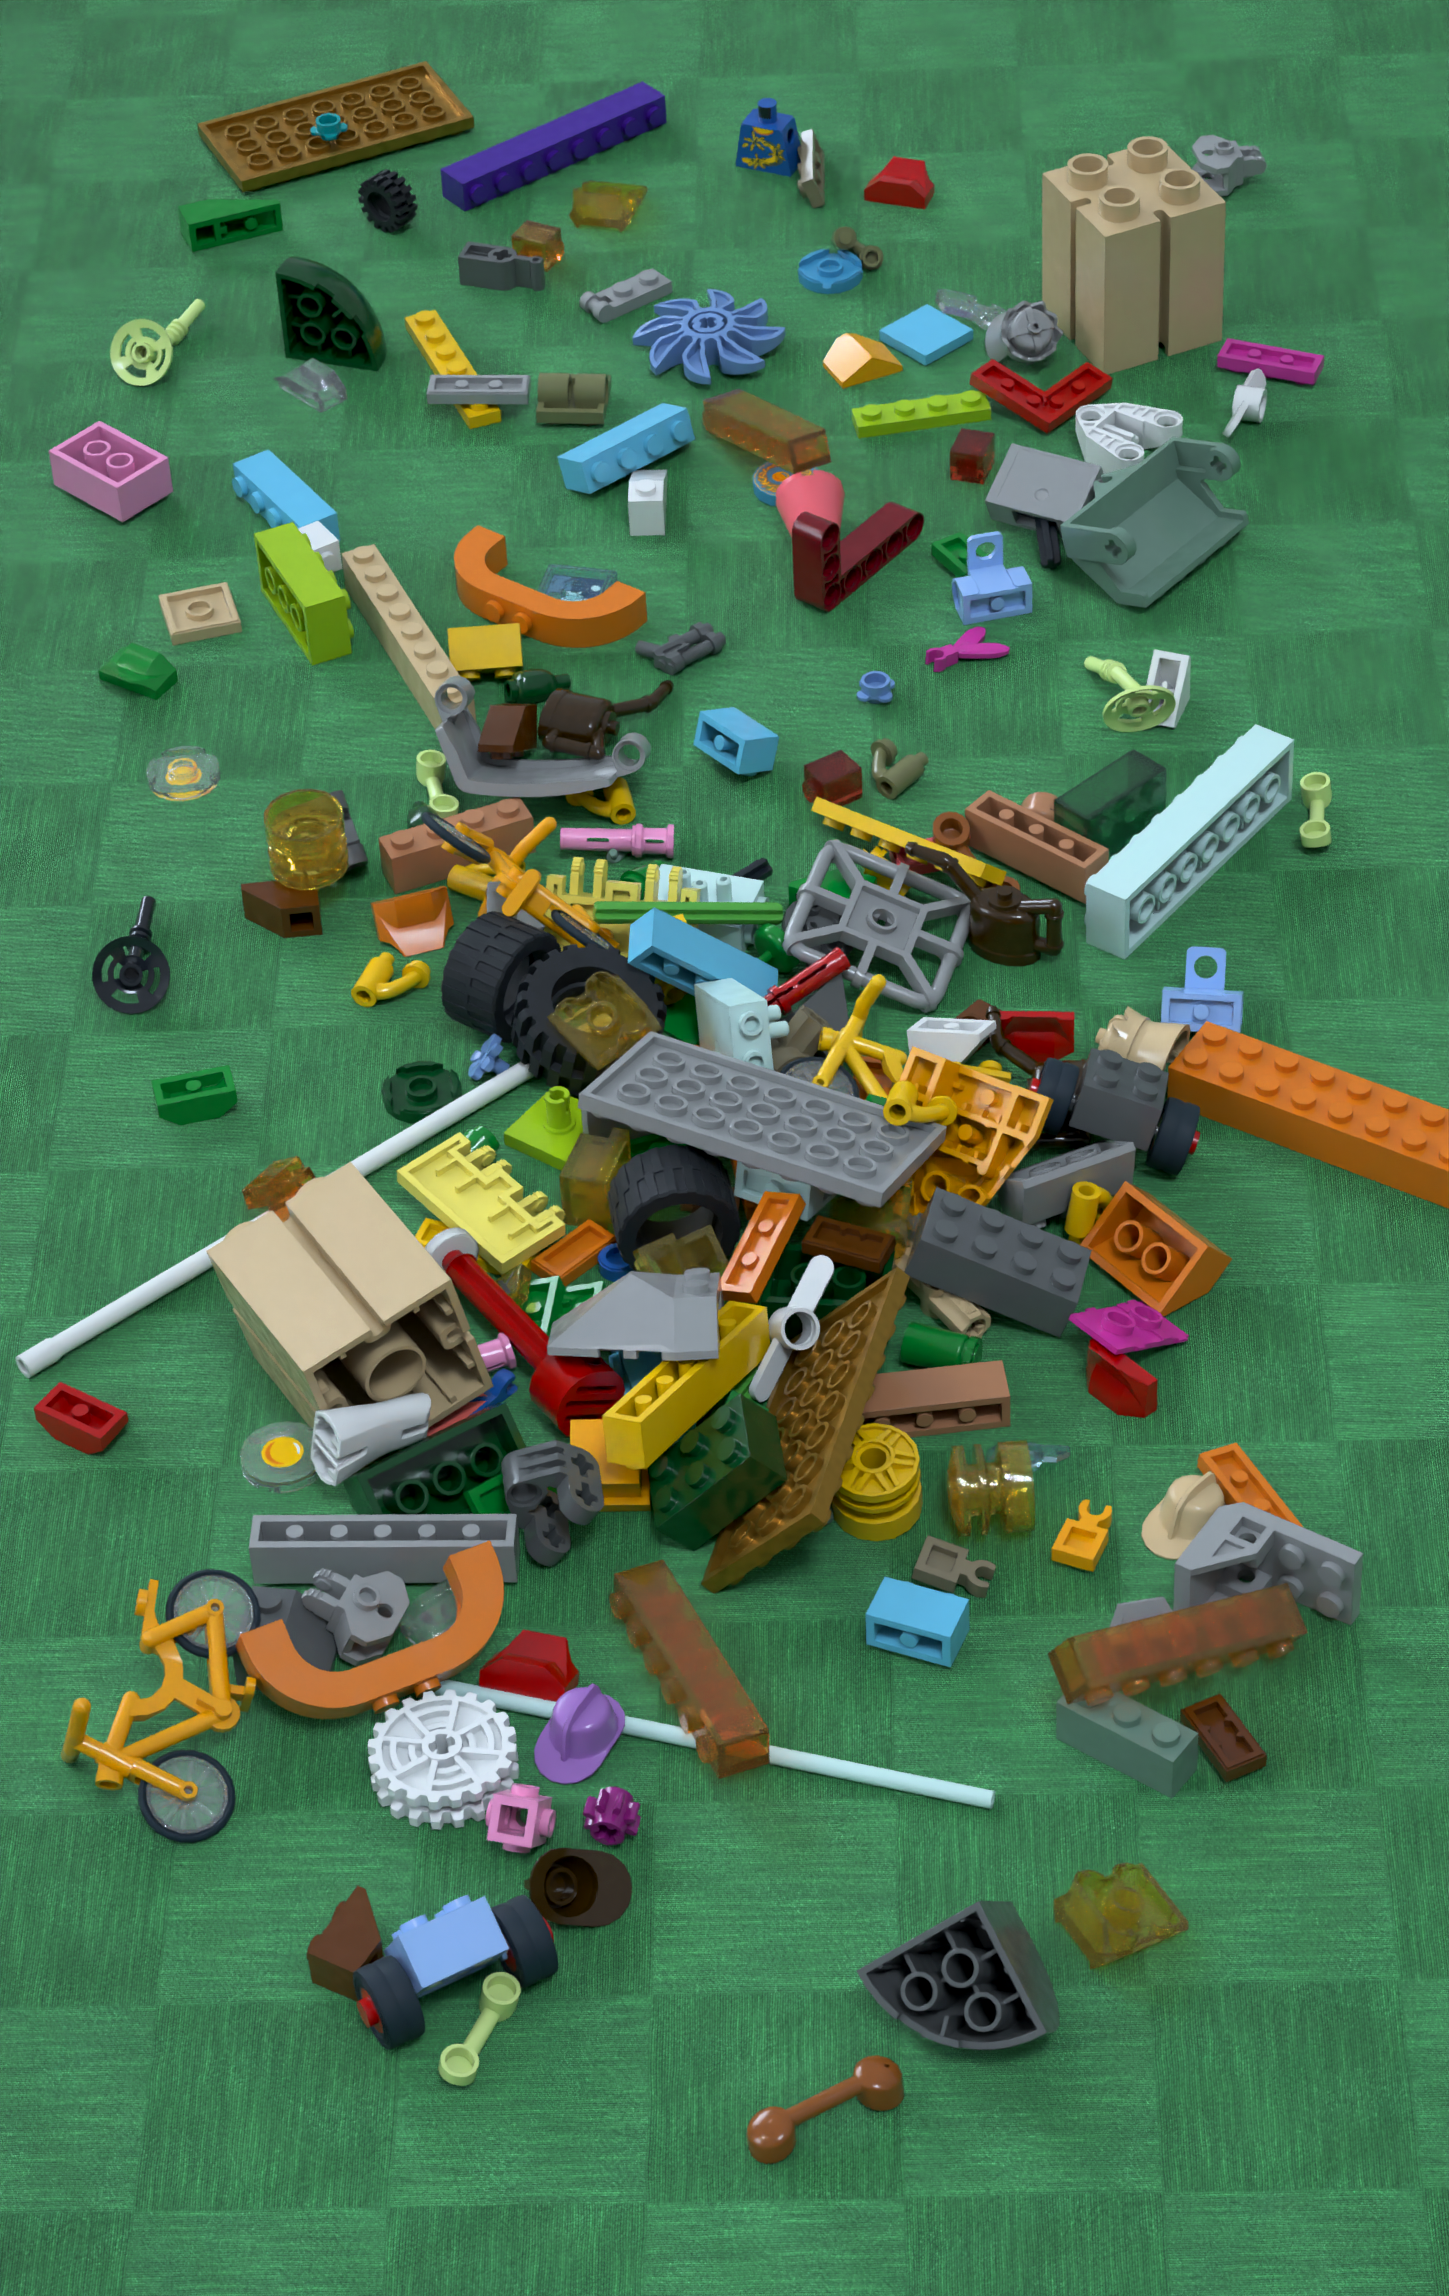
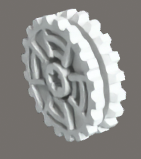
M446 1689L442 1696H436L433 1691L423 1692V1699L415 1701L409 1697L402 1700L403 1708L400 1710L390 1708L385 1712L386 1722H377L373 1728L375 1738L368 1740V1754L371 1755L368 1757L371 1774H373L371 1776V1785L373 1791H378V1802L382 1807L391 1805V1815L396 1819L407 1816L409 1817L410 1825L419 1827L423 1822H428L431 1824V1828L435 1830H441L444 1823H452L455 1828L464 1827L465 1820L469 1818L479 1822L486 1818L485 1811L490 1800L493 1799L494 1793L508 1789L511 1790L512 1783H514L513 1779H518L519 1764L516 1763L519 1759L517 1744H515L517 1741L515 1728L508 1727L510 1725L509 1716L505 1711L496 1713V1703L489 1699L481 1703L478 1702L477 1694L468 1692L464 1697L456 1695L455 1690Z

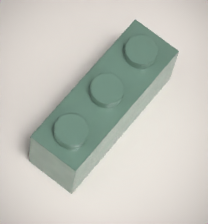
M1081 1674L1056 1702V1739L1170 1798L1177 1794L1197 1770L1198 1733L1084 1674Z

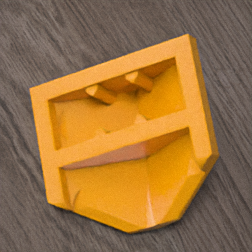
M845 333L838 337L823 360V367L842 389L903 371V365L883 343L855 333Z

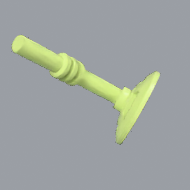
M195 299L180 318L174 319L166 329L158 323L147 319H135L124 324L116 332L110 348L111 363L118 376L125 382L136 386H147L159 381L167 373L173 358L172 345H178L184 336L188 334V327L205 309V303L200 299ZM141 328L154 330L160 335V338L155 341L150 337L143 336ZM130 335L132 338L126 345L125 356L121 357L122 345L127 336ZM163 352H165V359L163 365L157 371V368L163 359ZM133 365L138 369L146 370V377L139 378L133 376L126 369Z
M1093 656L1086 658L1084 666L1087 670L1099 674L1103 680L1119 684L1125 690L1109 700L1103 709V719L1109 728L1120 732L1146 730L1165 721L1175 710L1176 701L1170 690L1154 685L1140 686L1127 673L1125 665L1115 660L1107 659L1104 661ZM1160 699H1165L1162 706L1153 712L1158 707ZM1123 713H1125V714H1128V715H1130V716H1132V717H1141V718H1137V719H1122V718H1119V717H1120Z

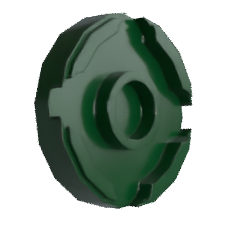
M417 1061L404 1064L396 1069V1074L390 1079L388 1075L382 1087V1099L386 1111L395 1119L410 1124L419 1122L462 1096L461 1082L457 1073L452 1069L451 1072L443 1069V1064L434 1061Z

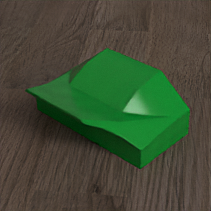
M134 643L120 648L98 670L100 680L158 700L178 682L177 670L161 653Z
M229 1065L151 1080L159 1118L178 1125L220 1118L238 1102Z

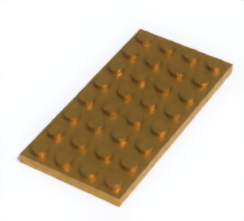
M426 61L197 124L199 136L242 192L257 191L263 186L285 183L292 178L314 175L324 169L342 167L349 162L371 159L378 154L392 150H403L410 145L432 142L435 138L450 134L457 135L464 130L475 128L474 116ZM326 113L337 114L340 116L341 123L347 124L348 130L341 132L339 137L333 141H324L319 135L313 136L310 133V129L316 126L315 120L318 116Z
M899 1267L894 1268L820 1319L819 1337L810 1348L792 1351L766 1405V1408L769 1409L768 1412L777 1418L787 1480L720 1531L701 1585L713 1594L729 1584L736 1585L746 1573L757 1566L759 1568L764 1567L774 1555L783 1549H792L803 1536L811 1531H820L831 1517V1510L829 1508L833 1496L838 1492L843 1482L842 1478H840L841 1473L854 1450L851 1445L855 1433L864 1422V1416L862 1415L864 1407L874 1393L875 1386L873 1382L876 1373L886 1358L883 1354L886 1344L896 1330V1325H894L895 1318L906 1301L904 1293L910 1276ZM802 1332L791 1339L790 1342L792 1344L797 1342Z

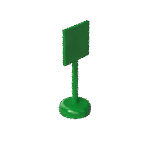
M770 923L763 924L756 930L753 936L754 946L759 954L758 959L777 968L780 973L791 972L800 962L796 957L787 955L783 949L782 943L785 933L775 925ZM687 993L667 1010L663 1032L674 1039L693 1045H700L695 996Z

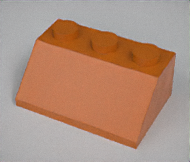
M1127 1181L1122 1184L1080 1244V1246L1092 1250L1091 1260L1149 1307L1160 1312L1163 1317L1209 1293L1232 1260L1230 1256L1154 1196Z

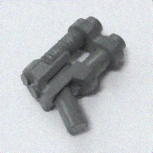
M697 622L690 626L688 632L680 636L677 633L669 636L668 642L661 646L639 640L635 647V653L653 658L654 668L658 667L663 672L674 675L682 671L684 666L706 655H715L721 652L722 646L726 645V638L722 632L714 633L710 623L702 624Z

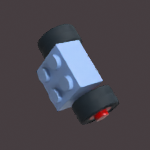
M469 1895L455 1899L442 1907L443 1910L435 1914V1919L428 1921L426 1915L423 1914L400 1925V1930L392 1934L393 1941L383 1951L385 1957L376 1960L372 1964L358 1968L353 1973L359 2014L364 2024L371 2028L373 2034L385 2049H394L425 2033L424 2015L418 1998L490 1966L497 1959H499L506 1973L513 1975L518 1980L521 1988L528 1987L539 1980L552 1976L558 1971V1957L552 1930L546 1919L541 1916L536 1906L527 1896H516L490 1908L485 1896L472 1902Z

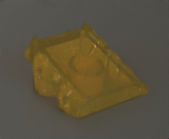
M594 180L583 182L582 187L573 189L572 210L569 217L577 229L580 225L618 228L619 232L622 233L631 222L648 189L644 185Z
M603 971L596 972L587 979L585 992L576 998H565L556 1006L555 1011L547 1016L555 1029L598 1071L626 1053L650 1031L656 1033L662 1029L648 1006L618 975H611Z
M910 1177L881 1208L861 1205L855 1199L846 1196L833 1198L830 1204L829 1218L896 1236L895 1260L901 1258L907 1248L911 1247L914 1180Z
M1127 1862L1116 1864L1111 1874L1106 1877L1090 1869L1078 1871L1074 1876L1069 1891L1054 1899L1055 1924L1061 1922L1089 1959L1090 1969L1111 1963L1189 1929L1187 1919L1142 1862L1136 1865Z

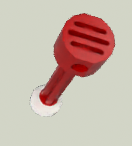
M458 1227L445 1229L436 1234L426 1244L425 1249L451 1278L453 1285L500 1333L503 1332L509 1338L511 1345L535 1369L529 1387L531 1400L566 1436H570V1420L603 1419L602 1415L624 1396L625 1386L623 1379L601 1356L547 1355L549 1336L477 1263L478 1243L465 1229Z

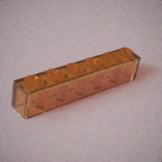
M741 389L703 400L705 411L702 413V420L709 433L792 474L831 463L826 430Z
M664 1560L615 1573L614 1593L609 1595L612 1612L617 1620L623 1619L626 1624L627 1635L631 1645L634 1648L639 1647L641 1649L648 1673L651 1676L656 1675L659 1679L666 1703L668 1705L674 1704L683 1731L685 1734L691 1733L694 1737L701 1761L704 1764L709 1763L718 1779L769 1764L768 1727Z
M1288 1583L1072 1636L1050 1651L1048 1657L1067 1705L1086 1700L1088 1706H1094L1111 1699L1114 1696L1113 1693L1123 1691L1125 1697L1147 1690L1151 1687L1150 1683L1159 1681L1162 1687H1167L1186 1679V1674L1196 1672L1198 1678L1220 1671L1223 1669L1224 1664L1232 1663L1234 1668H1240L1257 1661L1259 1655L1267 1653L1269 1659L1284 1656L1295 1649L1293 1643L1307 1634L1308 1631Z

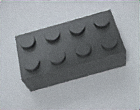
M936 1187L919 1222L904 1272L914 1279L1060 1338L1069 1321L1070 1314H1073L1078 1304L1092 1250L1041 1230L1034 1225H1029L1004 1215L995 1209H990L965 1199L958 1194Z

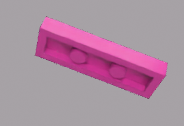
M1227 338L1217 355V367L1229 369L1232 372L1246 373L1259 368L1264 373L1265 378H1279L1294 381L1297 384L1314 385L1324 368V355Z

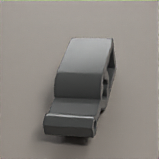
M469 241L458 255L460 285L494 290H511L519 286L532 288L534 291H543L546 286L544 260L542 257L517 255L514 249L509 247Z

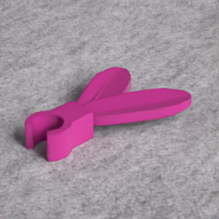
M974 627L966 631L953 646L949 644L940 648L928 649L926 651L925 664L929 665L931 662H934V672H940L945 670L946 667L957 664L958 658H999L1009 654L1010 648L1000 643H982L985 639L986 630L983 627Z

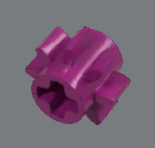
M619 1787L600 1789L598 1799L592 1796L587 1797L582 1814L586 1817L584 1829L590 1830L591 1836L602 1844L617 1845L623 1843L626 1833L634 1836L637 1834L641 1816L638 1815L640 1803L634 1802L633 1796L625 1789Z

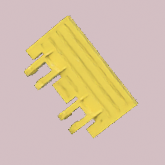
M583 857L573 858L569 893H565V875L550 874L547 876L546 888L570 906L581 905L593 921V906L597 901L700 902L701 889L682 888L683 869L682 867L673 866L669 874L668 901L658 900L659 865L649 864L646 872L644 900H640L641 883L616 880L607 881L608 862L604 859H597L594 866L593 893L583 892L585 873ZM548 909L545 915L553 920L551 918L552 911ZM598 924L600 927L607 928L613 933L614 939L620 943V946L617 948L620 950V955L627 958L631 924ZM689 924L693 927L698 928V924ZM545 926L544 931L557 939L561 952L564 946L571 945Z
M459 1132L397 1170V1182L449 1228L458 1227L465 1229L477 1241L478 1254L503 1275L565 1235V1223L563 1222L565 1211L558 1205H553L548 1210H544L549 1199L541 1191L533 1192L532 1195H528L523 1199V1186L510 1176L513 1169L512 1165L505 1159H500V1161L491 1164L496 1158V1151L488 1145H484L480 1149L471 1152V1141Z

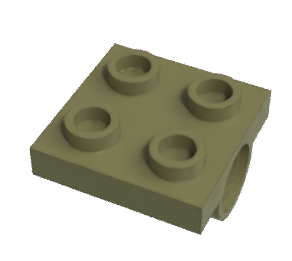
M539 373L538 405L536 409L537 423H549L551 425L569 423L586 426L604 424L612 387L611 375Z

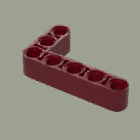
M888 502L840 541V529L837 523L804 511L797 517L792 528L795 598L823 611L830 612L919 537L924 526L923 514L895 502Z

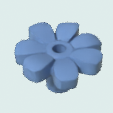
M492 1034L482 1045L481 1052L475 1050L470 1058L472 1064L469 1067L468 1076L475 1081H478L485 1072L492 1071L498 1075L510 1067V1064L499 1058L503 1046L500 1045L502 1038L497 1034Z

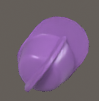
M593 1683L589 1687L574 1688L565 1692L557 1700L553 1708L552 1717L540 1734L534 1748L535 1764L541 1775L551 1782L563 1785L579 1783L592 1776L602 1765L625 1727V1712L619 1702L609 1695L602 1694L599 1686Z

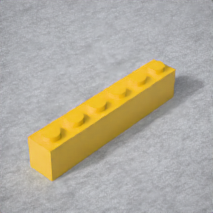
M729 1300L718 1310L719 1359L663 1360L604 1413L602 1418L607 1462L625 1465L632 1470L647 1469L763 1360L770 1346L767 1307Z

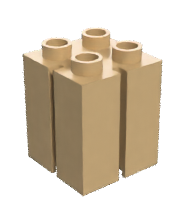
M1152 136L1133 139L1129 142L1127 149L1107 154V160L1097 154H1079L1072 157L1068 161L1067 166L1042 173V301L1045 302L1048 311L1057 315L1058 328L1063 331L1069 340L1075 339V346L1096 368L1106 374H1111L1158 360V341L1165 346V354L1167 356L1222 341L1226 201L1196 171L1192 170L1164 140Z
M351 1162L326 1177L314 1178L305 1183L294 1197L285 1202L290 1213L287 1221L282 1222L275 1212L271 1210L255 1221H248L237 1225L228 1232L223 1241L206 1251L223 1290L234 1307L233 1312L253 1356L312 1430L314 1428L315 1412L318 1410L378 1403L415 1393L428 1394L431 1399L430 1417L428 1419L429 1428L493 1387L475 1338L468 1331L471 1328L451 1278ZM381 1456V1457L375 1459L374 1461L368 1463V1464L365 1465L364 1467H366V1466H368V1465L374 1463L375 1461L379 1460V1459L382 1458L383 1456Z

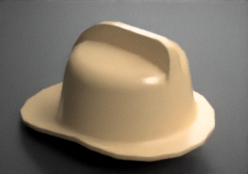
M1209 1471L1203 1476L1186 1475L1176 1479L1168 1488L1162 1501L1148 1514L1142 1524L1141 1537L1145 1546L1153 1554L1167 1560H1178L1217 1508L1227 1505L1224 1494L1216 1483L1214 1473Z

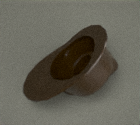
M551 1849L539 1857L532 1868L530 1878L524 1880V1888L529 1890L530 1899L541 1916L547 1921L556 1924L589 1927L609 1925L622 1916L629 1906L632 1895L631 1876L625 1865L614 1855L598 1850Z

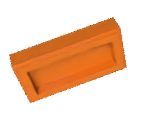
M588 1219L532 1259L531 1271L541 1278L559 1275L566 1287L598 1264L599 1252L604 1247L617 1243L616 1237L602 1226Z

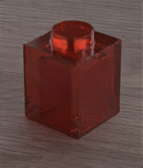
M961 428L950 450V480L984 485L995 462V433Z
M842 750L836 751L804 765L803 793L811 803H814L816 797H819L839 806L849 804L863 798L862 768Z

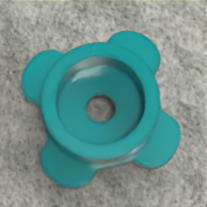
M326 113L316 118V126L310 129V133L313 136L319 135L324 141H333L339 137L341 132H346L348 126L346 123H341L340 116L337 114Z

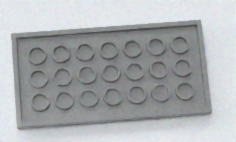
M652 1031L579 1093L578 1109L591 1112L597 1118L612 1119L629 1125L633 1130L640 1132L648 1131L664 1136L672 1143L688 1144L703 1149L709 1155L724 1156L742 1162L748 1168L764 1169L779 1174L785 1180L800 1181L818 1187L824 1193L840 1194L855 1199L861 1205L879 1208L945 1141L947 1126L935 1122L915 1123L908 1121L901 1126L892 1125L884 1118V1106Z

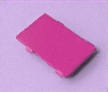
M1130 1300L1126 1303H1119L1116 1306L1101 1309L1094 1307L1086 1308L1085 1312L1070 1314L1068 1319L1115 1355L1186 1342L1189 1337L1188 1334L1163 1317L1160 1312L1149 1307L1143 1301Z

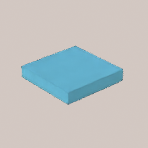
M926 304L879 330V340L926 366L973 340V329Z

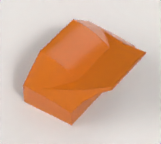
M446 886L370 903L378 940L390 943L404 957L444 948L448 929L454 924Z

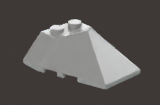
M691 1268L685 1270L683 1275L631 1271L554 1321L547 1344V1355L600 1357V1351L623 1350L624 1359L639 1358L640 1351L661 1352L662 1360L667 1361L719 1359L718 1310L724 1306L720 1273H710V1270L707 1268Z

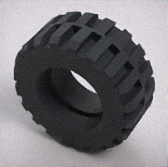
M587 943L584 948H578L577 944L564 946L562 952H558L557 949L543 955L542 961L540 959L536 960L528 968L527 974L522 976L519 983L511 1022V1037L513 1045L517 1048L516 1054L524 1065L529 1063L528 1071L537 1079L543 1077L547 1080L546 1085L549 1087H565L569 1090L570 1095L579 1096L580 1092L650 1031L663 1035L667 1006L663 1002L665 996L661 986L658 983L654 984L656 979L654 976L628 964V957L620 955V950L610 946L608 950L598 948V944ZM569 1007H592L610 1015L618 1022L621 1028L605 1034L584 1033L565 1024L556 1013Z

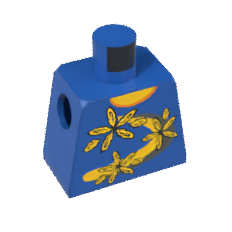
M772 98L760 99L758 101V109H753L743 120L740 128L736 166L791 177L798 169V163H801L798 154V147L801 145L795 118L792 115L778 113L776 100Z

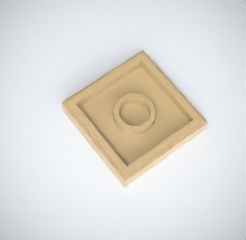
M227 582L158 596L172 645L242 632L241 621Z

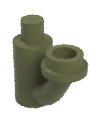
M843 226L833 232V245L838 249H847L859 257L865 269L875 270L881 266L884 258L881 249L874 245L864 246L857 240L856 233L852 228Z
M887 738L878 739L871 745V753L873 755L872 776L878 791L887 799L896 798L924 774V766L929 762L925 753L918 752L916 755L908 754L889 770H886V766L892 764L898 754L896 745Z

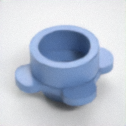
M871 671L862 676L859 681L861 690L857 692L858 700L879 704L887 703L893 699L891 689L895 687V682L890 679L888 674L881 671Z

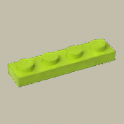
M975 390L945 396L933 395L929 398L916 400L904 399L895 403L881 405L868 404L851 409L852 422L858 439L991 420V407L986 394Z

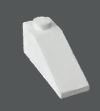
M667 469L636 470L632 472L628 490L630 536L665 535Z

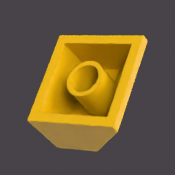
M520 623L447 628L450 661L458 674L468 681L480 680V674L495 673V678L497 679L512 678L515 672L524 670Z

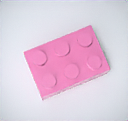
M101 421L96 422L49 450L54 485L121 522L132 518L140 511L157 503L160 499L173 492L167 456Z

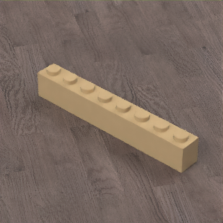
M375 544L360 546L354 550L341 553L345 588L429 721L436 729L442 723L435 704V693L447 679L460 675ZM448 688L447 695L449 699L455 703H462L463 698L460 691L456 688ZM473 699L472 702L467 706V708L469 709L471 715L476 721L475 703Z

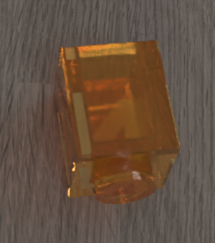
M526 220L511 236L512 249L516 251L517 255L542 257L544 260V271L546 272L557 261L561 260L564 254V243L562 242L561 228Z

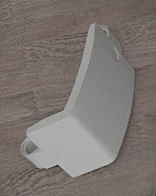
M461 676L450 677L435 693V704L442 723L435 729V732L457 787L466 793L501 797H547L582 793L611 786L618 777L637 771L651 753V744L642 734L634 732L623 736L614 747L612 756H604L601 760H585V758L560 760L490 759L489 752H478L481 731L467 708L475 695L474 686H472L470 681ZM452 687L459 690L463 698L462 703L451 701L447 695V689ZM624 745H634L640 752V758L636 760L628 758L623 750Z

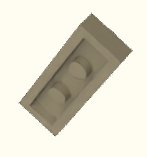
M810 129L801 133V146L798 147V154L801 163H798V171L801 179L797 183L804 199L808 197L812 208L825 205V154L814 130Z

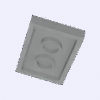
M1245 1502L1219 1506L1175 1562L1173 1611L1179 1619L1190 1625L1191 1630L1255 1614L1272 1591L1288 1600L1319 1611L1327 1617L1352 1625L1360 1612L1363 1553ZM1240 1578H1243V1579H1245V1580H1247V1581H1249V1582H1248V1583L1241 1582L1239 1579H1240Z

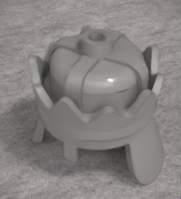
M1022 301L1015 307L999 314L990 323L985 336V347L989 358L999 362L1008 355L1013 360L1026 363V365L1043 360L1056 350V345L1063 335V331L1057 325V315L1046 309L1044 301L1035 303Z

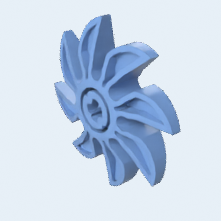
M707 289L710 307L701 308L697 300L673 299L654 305V313L660 317L642 325L634 333L632 340L635 346H652L649 359L650 368L655 375L683 363L684 375L687 379L696 383L711 385L709 365H718L722 373L732 375L752 373L765 368V360L758 356L773 350L784 340L786 335L785 327L766 326L768 322V308L762 298L735 310L734 298L730 294L721 290Z

